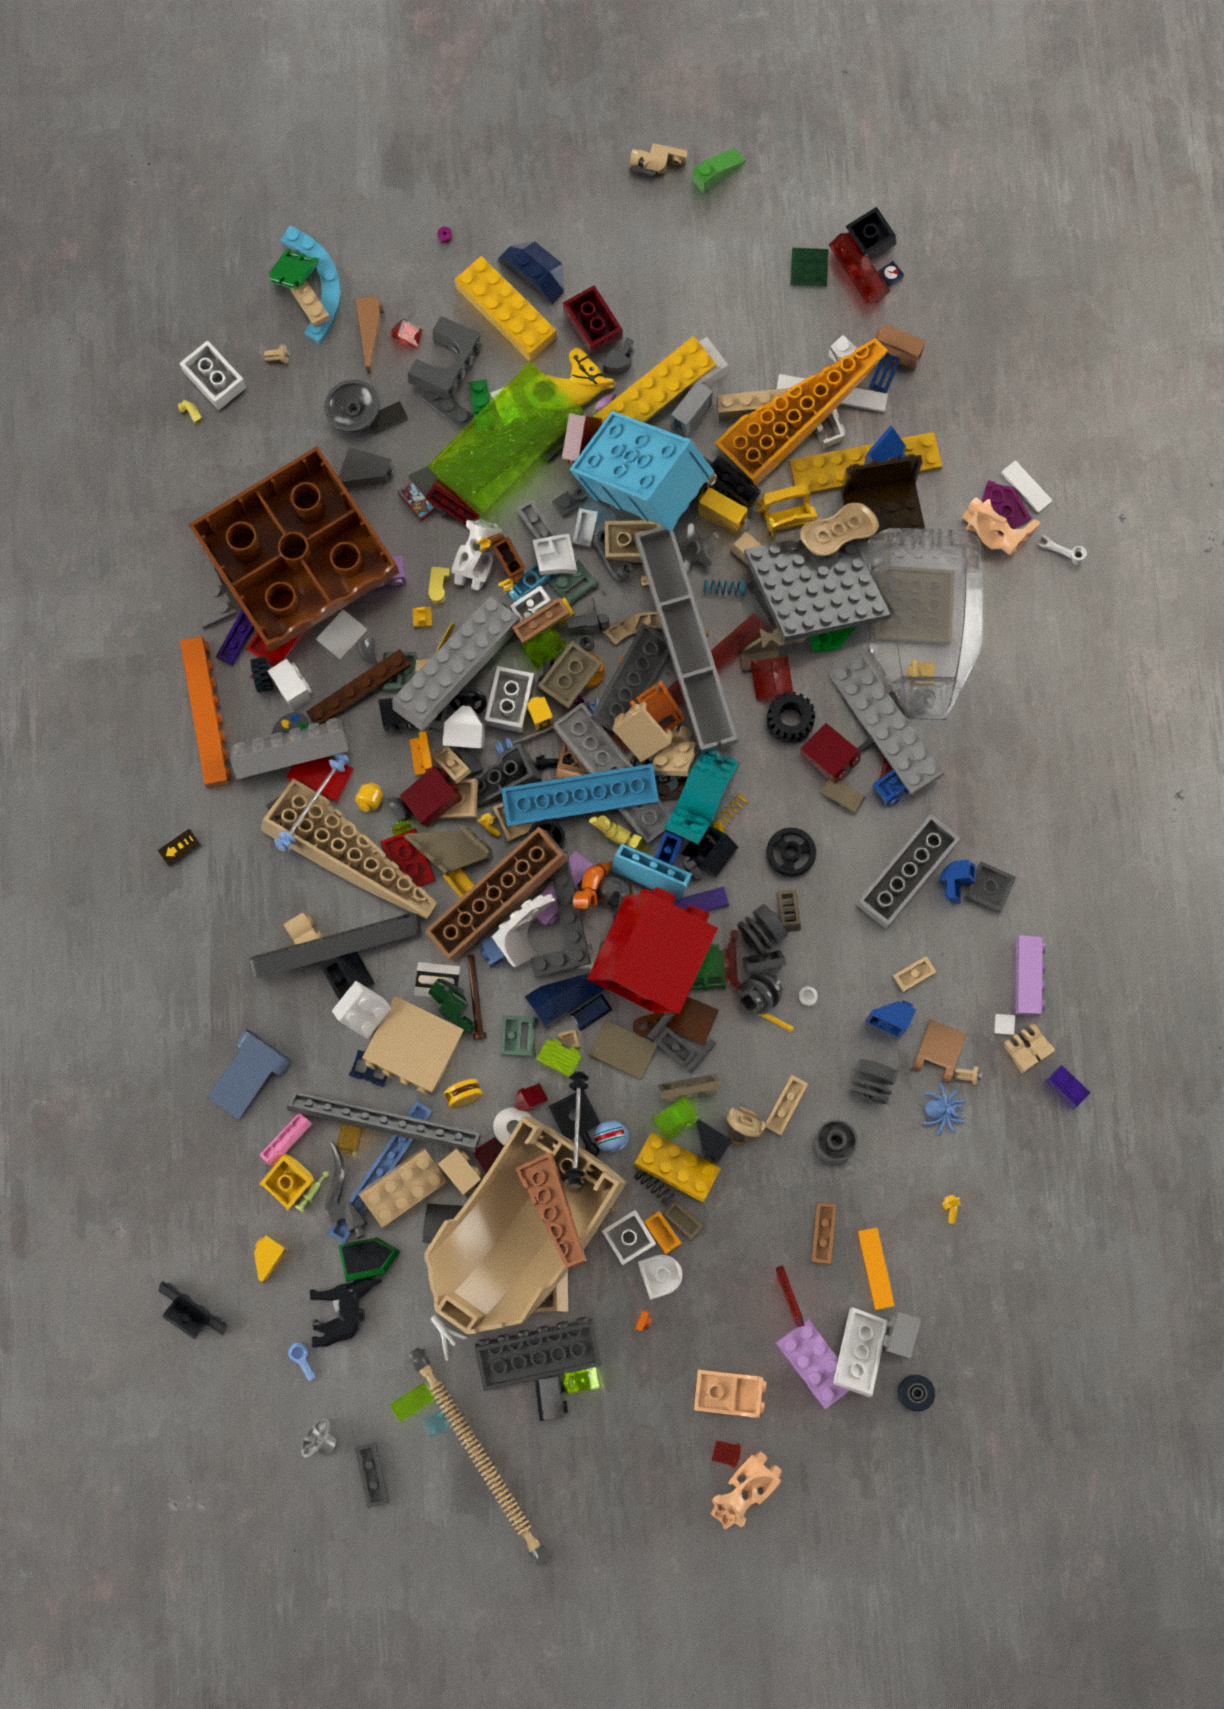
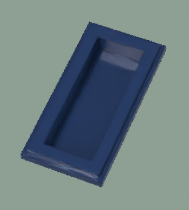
M601 994L572 1013L570 1017L578 1029L582 1031L613 1009Z

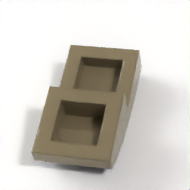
M828 779L821 791L823 796L838 802L841 807L854 813L858 811L866 798L839 780L834 784Z

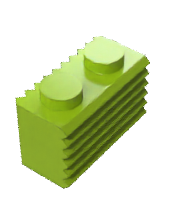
M555 1038L551 1040L546 1039L536 1061L569 1077L576 1071L582 1059V1056L579 1055L580 1051L573 1047L567 1049L561 1046L563 1043Z

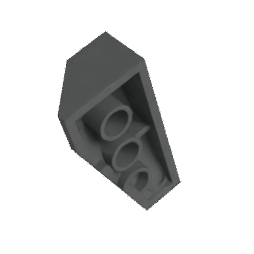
M521 743L505 750L494 765H490L487 768L488 771L481 778L477 779V809L503 799L501 788L542 781L536 764Z

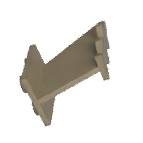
M778 627L775 630L764 631L760 629V632L738 634L742 671L780 667L778 649L796 642L798 644L803 643L806 638L811 636L784 642Z
M462 825L459 828L460 831L409 833L404 836L445 876H448L449 872L486 858L489 860L493 858L490 853L492 851L490 846L483 840L479 842L476 833L469 827L465 829Z

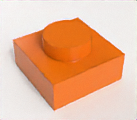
M642 1310L635 1327L636 1330L642 1332L643 1329H648L652 1318L648 1317L649 1312Z

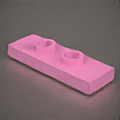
M298 1113L259 1156L272 1167L286 1154L288 1149L312 1123L303 1114Z

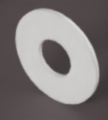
M507 1108L498 1113L494 1119L493 1131L495 1137L502 1145L505 1146L511 1136L507 1131V1124L510 1121L519 1122L522 1117H532L528 1112L516 1108Z

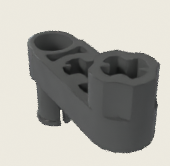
M602 530L593 536L592 545L599 550L614 579L622 581L628 577L629 573H632L633 566L626 561H613V559L605 558V541L602 543L600 541L602 538L605 540V530Z

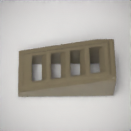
M796 890L777 892L780 920L787 932L801 930ZM793 898L791 901H782V899ZM785 906H794V908L783 909ZM793 913H795L794 916H785V917H784V914H793Z

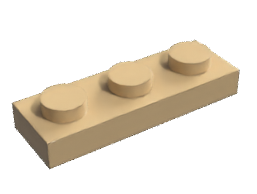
M307 281L295 290L290 288L291 293L314 328L331 319Z
M793 1075L790 1076L765 1123V1128L779 1136L782 1135L808 1083Z

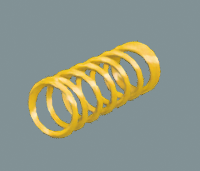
M737 793V796L733 797L735 802H729L730 807H725L726 812H721L722 817L718 816V822H712V827L716 830L724 832V829H726V827L719 821L718 818L723 819L728 824H731L722 813H725L729 815L731 818L735 819V817H733L728 812L727 808L739 814V812L733 808L731 803L743 809V807L739 805L735 798L742 800L745 804L748 803V800L740 793Z

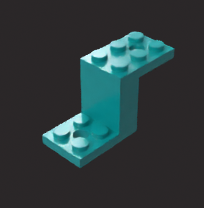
M717 750L702 753L692 767L678 803L667 819L664 829L699 844L713 822L727 786L740 763L733 757L720 754Z

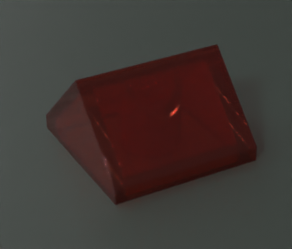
M788 656L750 662L756 699L778 696L779 694L783 695L784 692L792 693L793 687Z

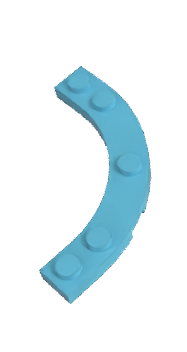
M290 225L280 239L281 243L299 253H304L307 257L319 258L315 268L321 281L322 293L320 302L331 319L316 328L310 322L304 331V335L321 344L338 313L341 297L339 277L335 265L326 250L312 237Z

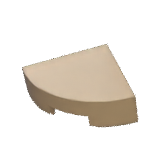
M576 1028L557 1033L559 1040L565 1046L575 1049L581 1048Z

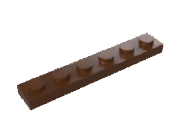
M399 649L307 710L306 713L313 723L324 724L327 720L334 718L409 668L411 664L402 650Z

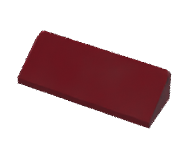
M437 479L425 496V499L464 525H466L467 520H478L483 511Z

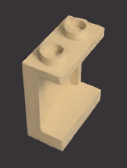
M645 702L633 705L625 714H619L614 720L615 723L612 729L641 762L671 744L673 733L669 729L664 731L646 711L647 704Z

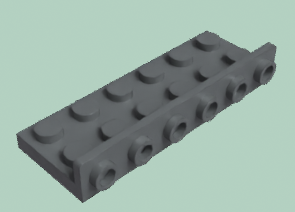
M587 1317L577 1318L576 1322L572 1323L562 1321L550 1328L548 1325L537 1327L536 1331L531 1332L529 1330H521L517 1332V1335L513 1336L503 1334L499 1335L498 1339L495 1340L484 1338L478 1340V1343L475 1344V1352L484 1391L601 1365L592 1319Z

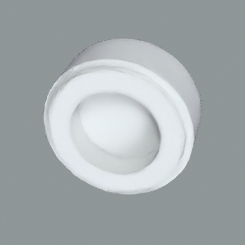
M804 987L798 994V1000L803 1006H812L818 999L817 991L813 987Z

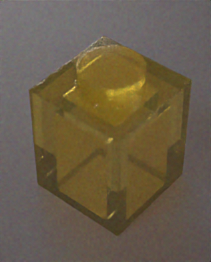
M341 1124L336 1147L346 1154L352 1155L353 1151L358 1152L363 1129L357 1126Z

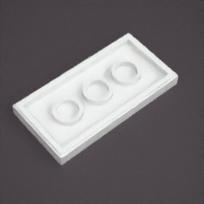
M853 1307L849 1309L833 1381L834 1385L867 1397L873 1395L888 1320Z

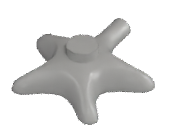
M693 523L688 524L686 542H677L679 550L685 555L684 566L686 572L690 571L696 560L706 566L712 565V561L707 554V547L719 538L717 532L712 533L706 538H700Z

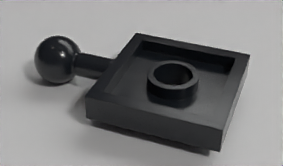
M580 1091L579 1135L586 1145L584 1149L597 1157L600 1149L596 1143L592 1142L587 1131L598 1126L600 1121L585 1091ZM576 1092L548 1106L562 1135L570 1140L575 1138V1121L569 1118V1113L572 1110H576Z

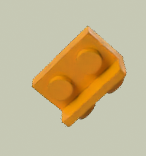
M426 731L419 732L418 738L409 740L416 776L424 775L433 767Z

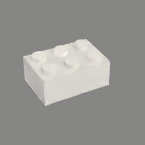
M208 340L179 363L184 374L218 411L247 388L243 378Z
M497 666L485 716L486 726L523 733L528 713L527 703L531 700L535 682L534 673Z

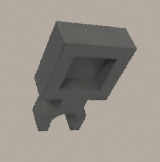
M581 487L577 488L572 495L567 491L552 501V504L562 518L578 509L577 502H583L587 499L586 494L582 497L577 496L582 491Z

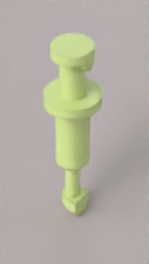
M327 1171L323 1172L318 1182H314L308 1192L302 1195L303 1200L299 1205L295 1206L297 1210L303 1213V1208L308 1202L312 1204L313 1201L311 1199L320 1189L321 1182L329 1175Z

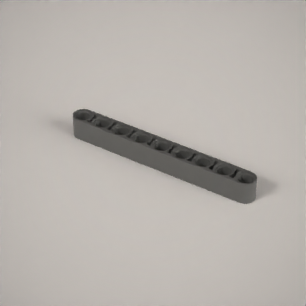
M409 913L251 957L250 963L254 978H261L420 934L422 931L418 915Z

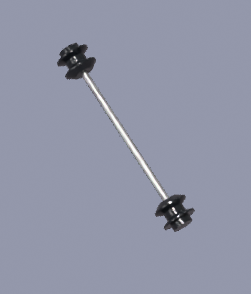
M577 1071L569 1076V1079L573 1081L569 1084V1087L577 1091L573 1168L565 1172V1175L569 1176L565 1183L570 1188H579L585 1183L581 1179L585 1172L577 1168L580 1091H584L589 1087L585 1083L589 1080V1077L584 1072Z

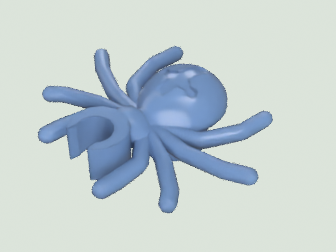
M939 1083L944 1100L933 1092L924 1093L939 1099L929 1101L925 1107L929 1117L939 1119L931 1122L923 1121V1125H934L940 1123L943 1119L936 1136H939L943 1131L946 1119L953 1133L957 1131L950 1119L958 1123L965 1122L964 1119H957V1117L963 1114H956L955 1108H963L962 1105L956 1103H966V1101H952L959 1089H955L947 1101L946 1091L942 1083Z

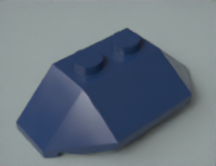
M537 242L510 246L498 258L500 263L551 305L564 293L562 263Z

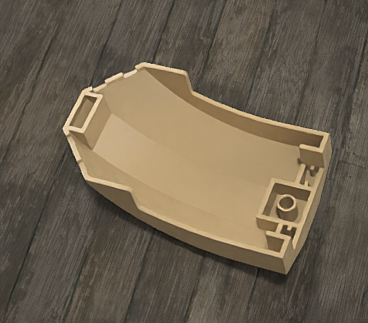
M532 1117L521 1118L495 1162L469 1200L454 1219L443 1222L424 1253L425 1263L427 1262L430 1288L433 1291L435 1312L467 1335L523 1323L568 1272L554 1245V1241L550 1238L548 1230L539 1216L536 1206L533 1205L531 1197L515 1169L516 1167L549 1152L553 1154L583 1250L627 1183L600 1159L578 1145L577 1168L585 1172V1175L581 1177L585 1183L579 1188H570L565 1183V1180L569 1178V1176L565 1175V1172L573 1168L574 1142Z

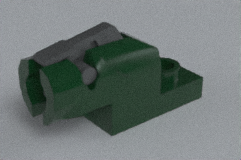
M438 978L428 993L439 1005L442 1004L438 1009L439 1013L471 1035L475 1030L474 1026H472L474 1022L466 1016L461 1018V1015L469 1006L464 997V990L444 979Z

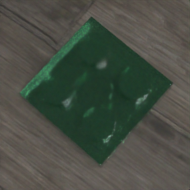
M792 248L790 285L827 286L829 249Z

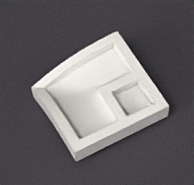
M569 533L532 540L540 575L556 573L577 574Z

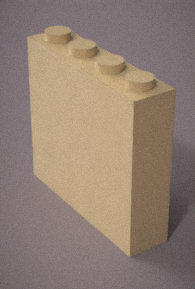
M394 996L389 1005L391 1010L379 1024L362 1059L366 1062L365 1065L373 1070L377 1067L383 1070L382 1074L389 1078L395 1076L405 1086L410 1087L413 1085L418 1088V1092L426 1096L428 1093L433 1095L465 1031Z

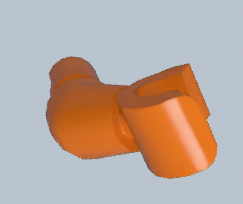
M612 861L607 864L600 862L596 866H590L584 872L581 887L583 891H577L573 897V906L575 908L587 909L589 906H597L596 890L603 877L611 872Z

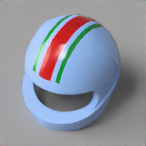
M619 1121L601 1122L594 1131L596 1145L605 1152L618 1151L624 1148L629 1140L627 1127Z

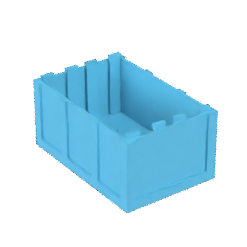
M611 411L569 469L594 500L598 502L603 501L613 505L620 511L625 510L640 516L642 520L647 522L649 520L662 525L669 531H672L681 514L687 510L689 503L697 496L699 489L714 472L690 439Z

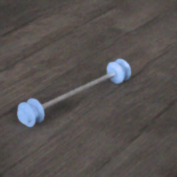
M597 698L594 704L587 702L586 707L591 714H593L599 703ZM551 725L513 742L505 736L503 742L497 740L496 750L500 756L505 750L513 747V745L554 728Z
M344 753L333 755L335 759L329 760V764L333 769L290 831H280L279 835L281 837L274 839L275 846L281 851H290L289 844L296 843L292 833L335 771L345 772L343 766L349 765L350 762L348 761V756Z

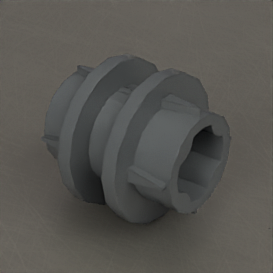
M771 972L753 974L741 984L740 995L737 998L741 1007L749 1014L763 1015L767 1014L772 1007H775L780 1002L783 988L779 979L771 974Z

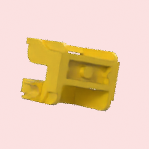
M806 484L765 493L763 498L754 501L753 504L754 506L759 505L761 507L756 509V514L763 513L768 534L772 538L775 537V533L802 527L809 521L817 520L815 508L810 506L809 503L811 494ZM799 497L802 499L803 506L769 514V506L771 504Z

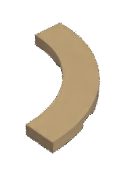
M657 611L638 613L621 619L605 630L603 635L617 647L621 642L636 635L643 623L658 632H663ZM704 629L707 637L709 635V632Z

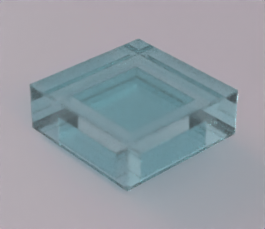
M442 1411L423 1418L430 1438L449 1430Z

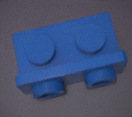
M894 769L876 781L872 786L884 800L886 807L890 804L893 806L901 800L900 797L905 793L907 795L910 794Z

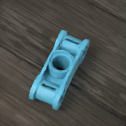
M536 563L524 574L521 580L513 585L512 590L505 593L509 594L516 602L537 587L543 586L554 578L556 574L540 575L538 564ZM529 579L536 580L532 585L526 583Z

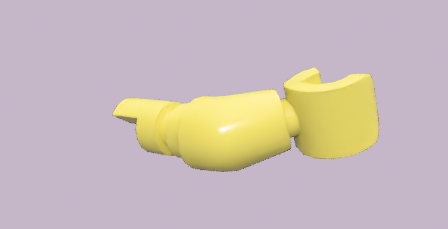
M605 816L593 817L589 820L591 824L603 831L605 837L617 844L627 845L645 854L651 846V843L646 845L642 841L641 836L636 834L632 836L630 831L617 822L610 821Z

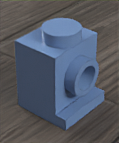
M487 936L480 941L483 948L480 951L485 960L490 959L487 962L490 968L507 959L492 937Z

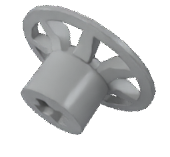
M322 1418L318 1420L308 1431L301 1448V1455L304 1458H311L317 1452L327 1456L333 1451L336 1445V1438L328 1434L330 1430L329 1419Z

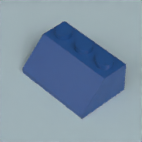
M897 1001L872 1010L865 1022L901 1038L907 1031L916 1009L912 1008L913 1005L907 1001H902V1003Z

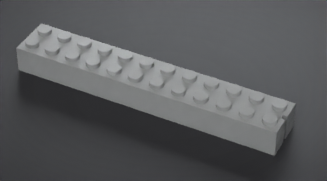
M662 526L635 534V542L700 754L717 749L719 744L721 748L736 744L738 737L674 530L669 531Z

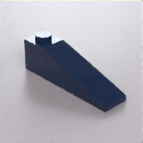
M587 973L540 986L525 996V998L547 1029L606 989L587 980L589 975Z

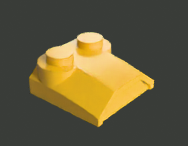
M284 1154L260 1182V1185L283 1204L286 1210H289L303 1193L312 1186L314 1179L312 1174L295 1158Z

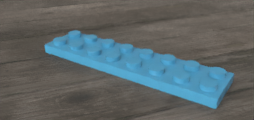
M653 764L501 788L508 827L540 822L545 819L552 820L659 802Z

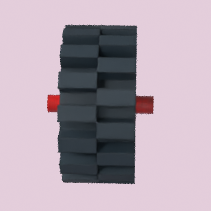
M266 656L250 659L252 668L250 678L254 679L257 692L273 690Z

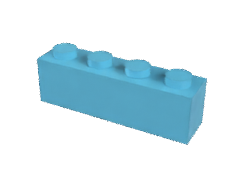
M624 844L620 845L610 869L611 872L653 890L655 887L666 890L675 895L678 901H681L692 876V873Z

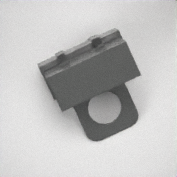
M592 597L594 613L567 618L570 636L599 634V628L605 631L610 627L607 615H597L594 597Z

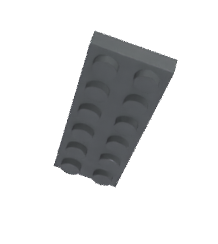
M645 623L641 625L590 717L591 719L613 731L615 718L621 713H627L632 707L629 702L634 700L636 704H639L636 697L652 687L669 655V649L663 634Z

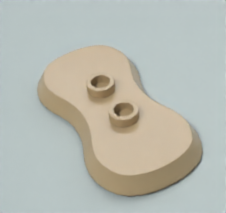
M849 503L829 518L805 523L800 529V537L804 545L813 554L828 556L835 553L844 543L850 540L864 539L872 536L878 530L879 522L872 510L866 505Z

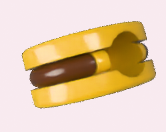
M467 1079L447 1088L444 1095L448 1101L449 1108L456 1109L477 1101L482 1097L483 1092L477 1079Z

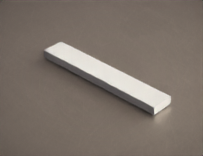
M779 374L776 389L791 388L805 379ZM855 388L839 405L885 413L888 394Z

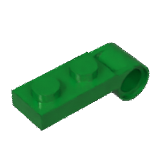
M487 379L468 382L476 433L495 431Z

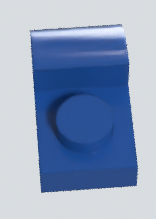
M969 859L954 861L948 864L941 873L940 882L945 886V896L952 904H961V885L975 884V865Z

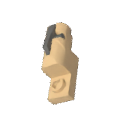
M652 143L650 152L648 150H632L629 168L649 176H653L655 173L665 174L668 162L677 166H686L688 151Z

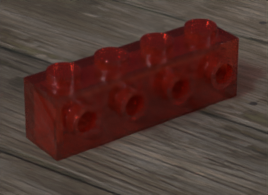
M840 233L829 244L866 304L879 303L890 292L869 257L863 255L850 233Z

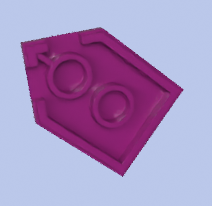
M990 480L987 481L982 502L984 503L990 499L993 510L998 515L1007 519L1011 529H1016L1032 519L1013 487L996 484Z

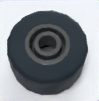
M910 1375L899 1384L898 1398L906 1409L915 1412L924 1411L934 1402L935 1388L928 1378L921 1375Z

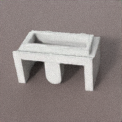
M836 409L827 417L836 436L828 439L822 424L814 430L823 450L844 441L846 435L844 425H840L838 421L839 415Z

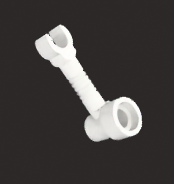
M1045 535L1041 539L1046 541L1047 544L1038 543L1040 549H1051L1072 558V562L1075 565L1082 564L1086 559L1087 551L1082 546H1076L1073 550L1053 543Z

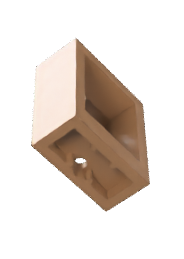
M884 324L882 329H878L875 338L888 350L887 353L901 358L900 366L915 371L926 341L888 324Z

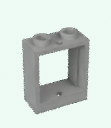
M697 381L671 414V429L684 438L689 435L712 405L713 391L708 384Z

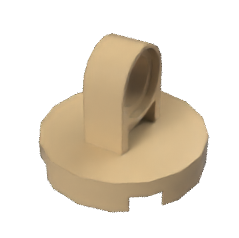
M739 1107L738 1110L731 1108L727 1115V1122L733 1127L730 1133L731 1143L735 1146H742L749 1137L761 1136L766 1127L763 1120L760 1122L757 1119L758 1115L748 1109ZM736 1132H740L744 1135V1138L737 1140L733 1135Z

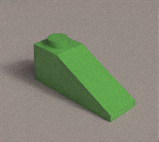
M732 148L705 160L692 170V181L704 193L744 164L746 160L735 148Z

